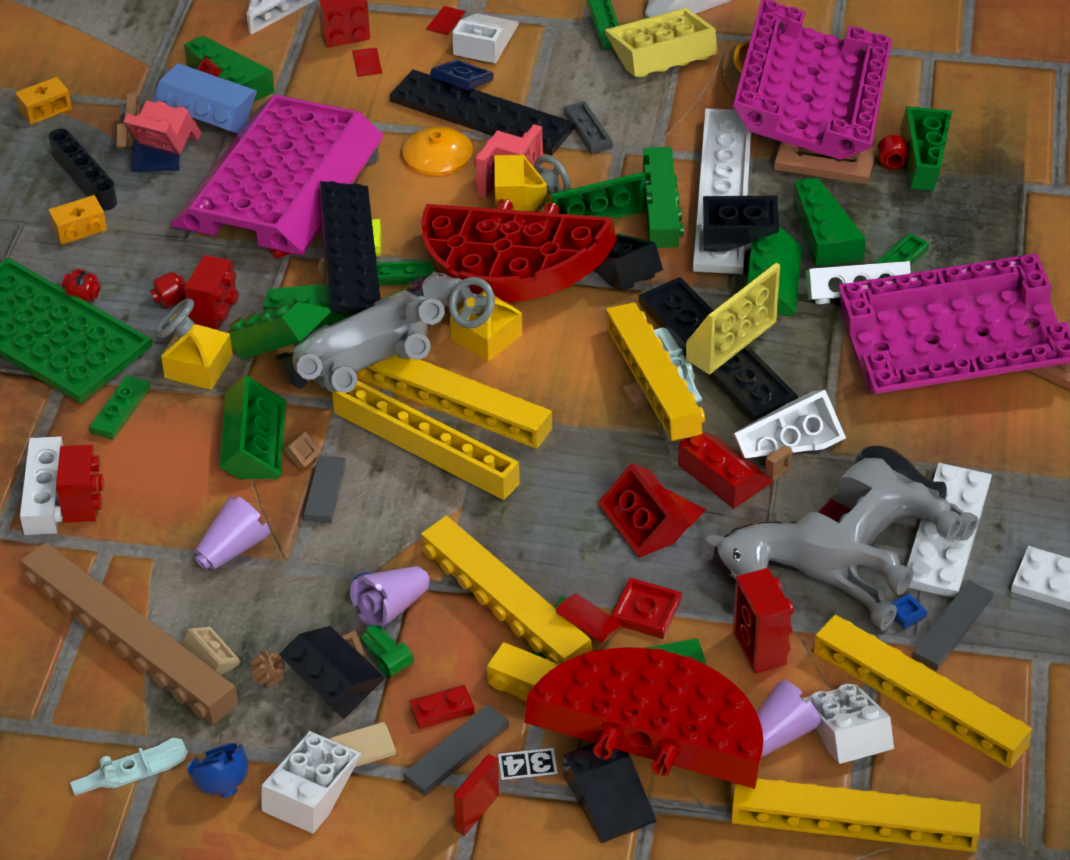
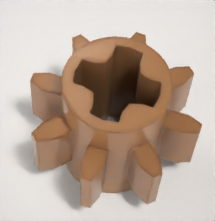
M265 650L250 661L253 665L250 669V675L258 685L266 684L268 689H270L285 678L282 673L285 671V662L276 653L269 655V652Z

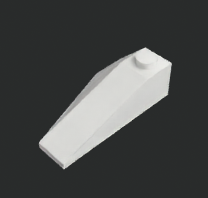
M825 390L812 391L733 433L743 458L767 456L784 445L792 449L793 453L820 450L846 438Z

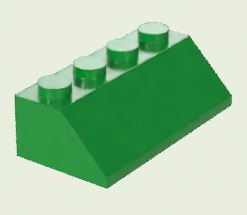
M640 172L552 193L543 197V208L545 203L549 202V210L552 202L559 207L558 214L610 217L612 220L642 213L645 208V174Z
M780 226L778 233L752 242L748 284L775 263H778L780 265L777 315L796 316L802 246Z
M296 302L289 305L283 303L274 310L268 308L260 314L252 313L245 319L242 317L237 318L229 325L231 329L227 333L230 334L232 348L242 360L301 342L331 311L328 307Z
M247 375L230 387L225 394L219 467L240 480L278 479L281 477L286 400Z

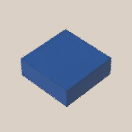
M910 593L892 602L897 607L894 620L903 629L912 626L927 616V610Z

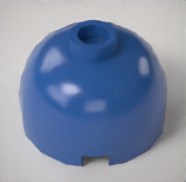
M229 743L205 752L207 757L199 762L196 757L187 764L186 769L194 786L208 795L220 794L221 798L235 794L238 791L237 786L244 782L248 773V759L241 743L238 747L236 743Z

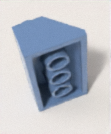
M177 63L159 80L152 102L161 101L170 107H183L189 111L192 118L239 133L247 122L257 91Z

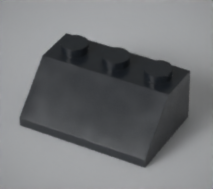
M331 626L300 633L279 653L288 666L343 719L385 679L375 667Z

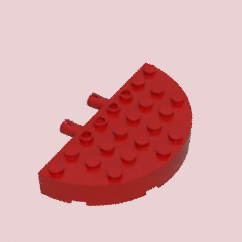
M503 199L499 200L496 209L426 204L421 220L422 238L429 261L435 272L444 273L449 277L460 278L461 280L469 277L481 278L491 286L494 296L506 303L532 300L569 288L589 275L604 261L613 249L617 237L612 218L558 214L559 207L552 202L549 210L550 203H545L542 212L512 210L513 204L505 199V202ZM469 285L471 292L474 294H480L484 291L480 286Z
M636 647L590 651L567 660L550 670L534 685L527 696L525 723L596 743L593 752L598 758H601L603 751L606 750L603 759H609L612 756L613 750L617 749L654 760L651 768L657 775H659L661 768L664 767L661 776H667L671 771V767L676 766L752 789L756 788L764 742L763 730L757 712L746 695L732 681L692 657L667 652L663 649Z

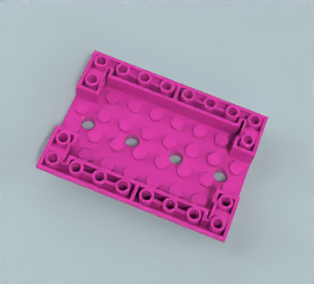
M761 0L733 104L749 132L840 160L870 149L873 142L892 38H888L883 34L866 31L861 27L849 25L844 40L839 39L834 35H826L814 29L802 27L804 11L796 7L778 4L773 0Z
M274 94L256 109L171 222L172 227L212 236L218 233L223 224L255 230L259 246L303 256L322 228L319 200L320 181L352 184L383 140V134L359 111Z
M1037 253L839 285L844 325L868 394H879L1070 363V329L1067 322L1059 323L1050 303L1051 285ZM1027 324L1037 326V328H1030ZM978 333H984L987 336H980ZM928 341H934L936 344H929Z

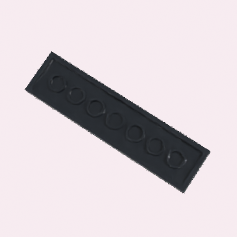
M414 69L389 94L390 102L491 136L496 131H501L522 138L524 133L528 132L533 124L541 126L543 153L551 156L574 130V122L475 89L465 90Z
M320 181L319 200L329 309L334 313L357 314L373 307V303L381 300L368 186Z
M681 277L639 295L638 302L662 327L669 331L673 339L685 351L687 340L706 317L714 311ZM748 345L709 375L753 422L798 399V395Z

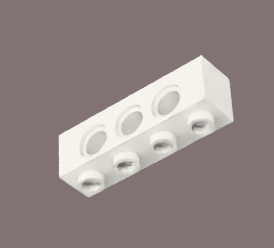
M910 261L806 270L808 300H815V305L829 304L830 299L840 298L839 290L832 292L828 287V282L831 278L836 279L840 285L852 283L857 276L865 281L877 279L880 275L890 277L911 273Z
M62 436L29 438L20 512L24 535L57 534L58 522L63 521L56 489L60 446H63Z

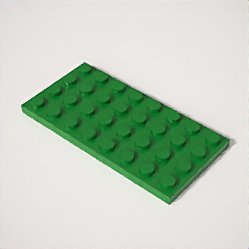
M6 258L0 263V356L78 403L84 402L153 346L152 339L81 298L67 295L65 289L14 260Z

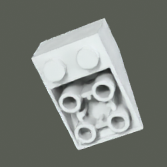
M477 13L461 19L452 33L453 55L496 63L519 22Z
M844 684L839 689L828 692L818 691L813 693L812 696L802 698L805 703L810 700L819 713L821 723L817 726L816 730L827 752L838 764L894 749L890 716L857 684Z
M309 731L262 784V812L314 834L332 811L361 753Z

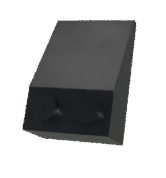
M703 196V251H730L779 232L777 196Z
M617 233V241L613 249L594 271L610 286L627 290L634 287V283L640 280L654 278L655 273L662 271L663 267L656 242Z
M592 743L563 754V777L601 843L656 823V817L629 753L614 749L612 756L605 760L603 756L606 750L603 751L601 758H598L593 752L596 743Z

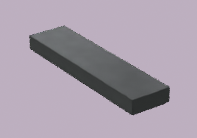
M968 580L914 649L912 659L937 671L993 598V592Z
M487 705L403 773L404 780L424 796L427 795L509 727V720Z

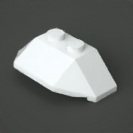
M249 0L247 10L248 31L252 35L315 0Z
M649 0L645 17L650 18L683 8H688L696 14L732 0Z

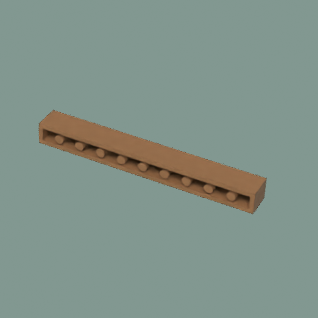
M47 542L20 560L23 570L22 578L26 584L31 587L35 586L40 590L45 599L54 601L59 605L63 613L72 615L84 629H90L103 644L108 643L121 658L130 660L140 673H146L158 687L165 688L171 692L177 702L185 703L199 719L204 718L214 725L238 705L236 686Z

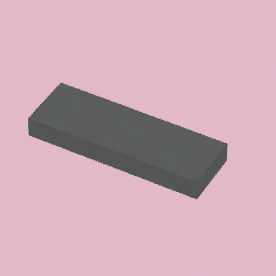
M585 101L563 107L564 115L569 121L574 122L575 131L591 154L613 148V141Z
M319 456L304 513L305 521L332 523L346 466L345 458Z

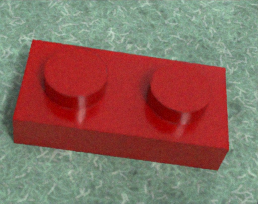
M465 685L410 700V708L419 729L475 713L474 704Z

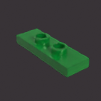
M586 0L602 50L614 49L605 34L606 29L619 26L611 0Z
M126 375L89 426L90 433L114 440L150 390V382Z

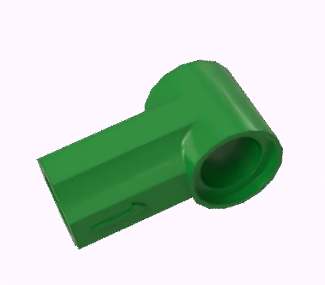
M374 624L369 626L360 637L362 645L376 659L380 671L386 678L389 679L414 664V658L409 648L402 642L397 644L381 626H375Z

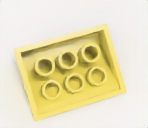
M688 8L605 30V34L623 66L634 77H645L651 72L666 71L669 67L676 65L685 66L691 61L706 60L710 56L718 54L715 28Z
M775 263L706 317L687 340L686 360L710 375L776 323L780 265L778 263Z

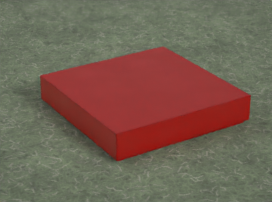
M629 578L611 617L622 623L621 627L664 639L681 603L683 592Z
M577 593L562 601L556 609L558 615L600 643H604L615 635L622 626V623Z
M491 754L485 756L453 794L456 832L465 836L499 796L498 758Z

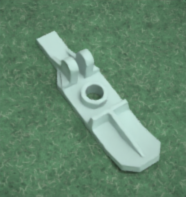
M666 328L655 329L654 334L656 338L659 337L661 339L664 351L669 352L671 363L677 365L679 376L681 379H685L688 391L694 394L696 402L702 401V397L694 384L695 374L690 362H687L682 349L679 348Z
M171 738L156 747L144 751L142 748H139L138 753L112 761L109 756H104L99 760L100 768L86 777L70 782L75 796L99 787L117 788L173 768L184 761L188 751L182 739ZM128 766H133L131 769H125Z

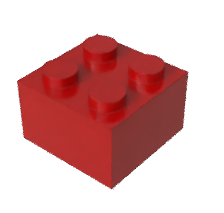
M317 0L320 33L327 48L370 40L367 0Z
M204 255L184 287L186 299L190 298L194 301L193 309L188 315L194 324L218 330L223 321L227 320L232 306L236 305L239 292L236 290V272H234L232 260Z
M93 445L60 446L56 489L64 523L97 521V510H102V496L99 494V490H104L103 474H98L100 472V457L95 455Z

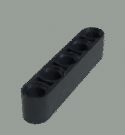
M55 129L51 131L49 141L53 158L87 197L95 195L103 210L113 209L117 205L113 180L68 130Z

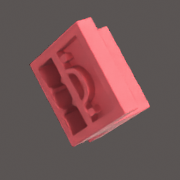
M146 100L140 114H137V116L127 114L124 123L139 144L181 155L188 138L199 141L202 134L187 109L180 106L176 108L170 107L161 101L151 102Z
M533 124L530 130L524 133L522 138L496 131L493 137L487 140L483 150L477 153L474 159L477 196L486 198L495 187V155H524L534 167L535 160L543 155L541 126Z

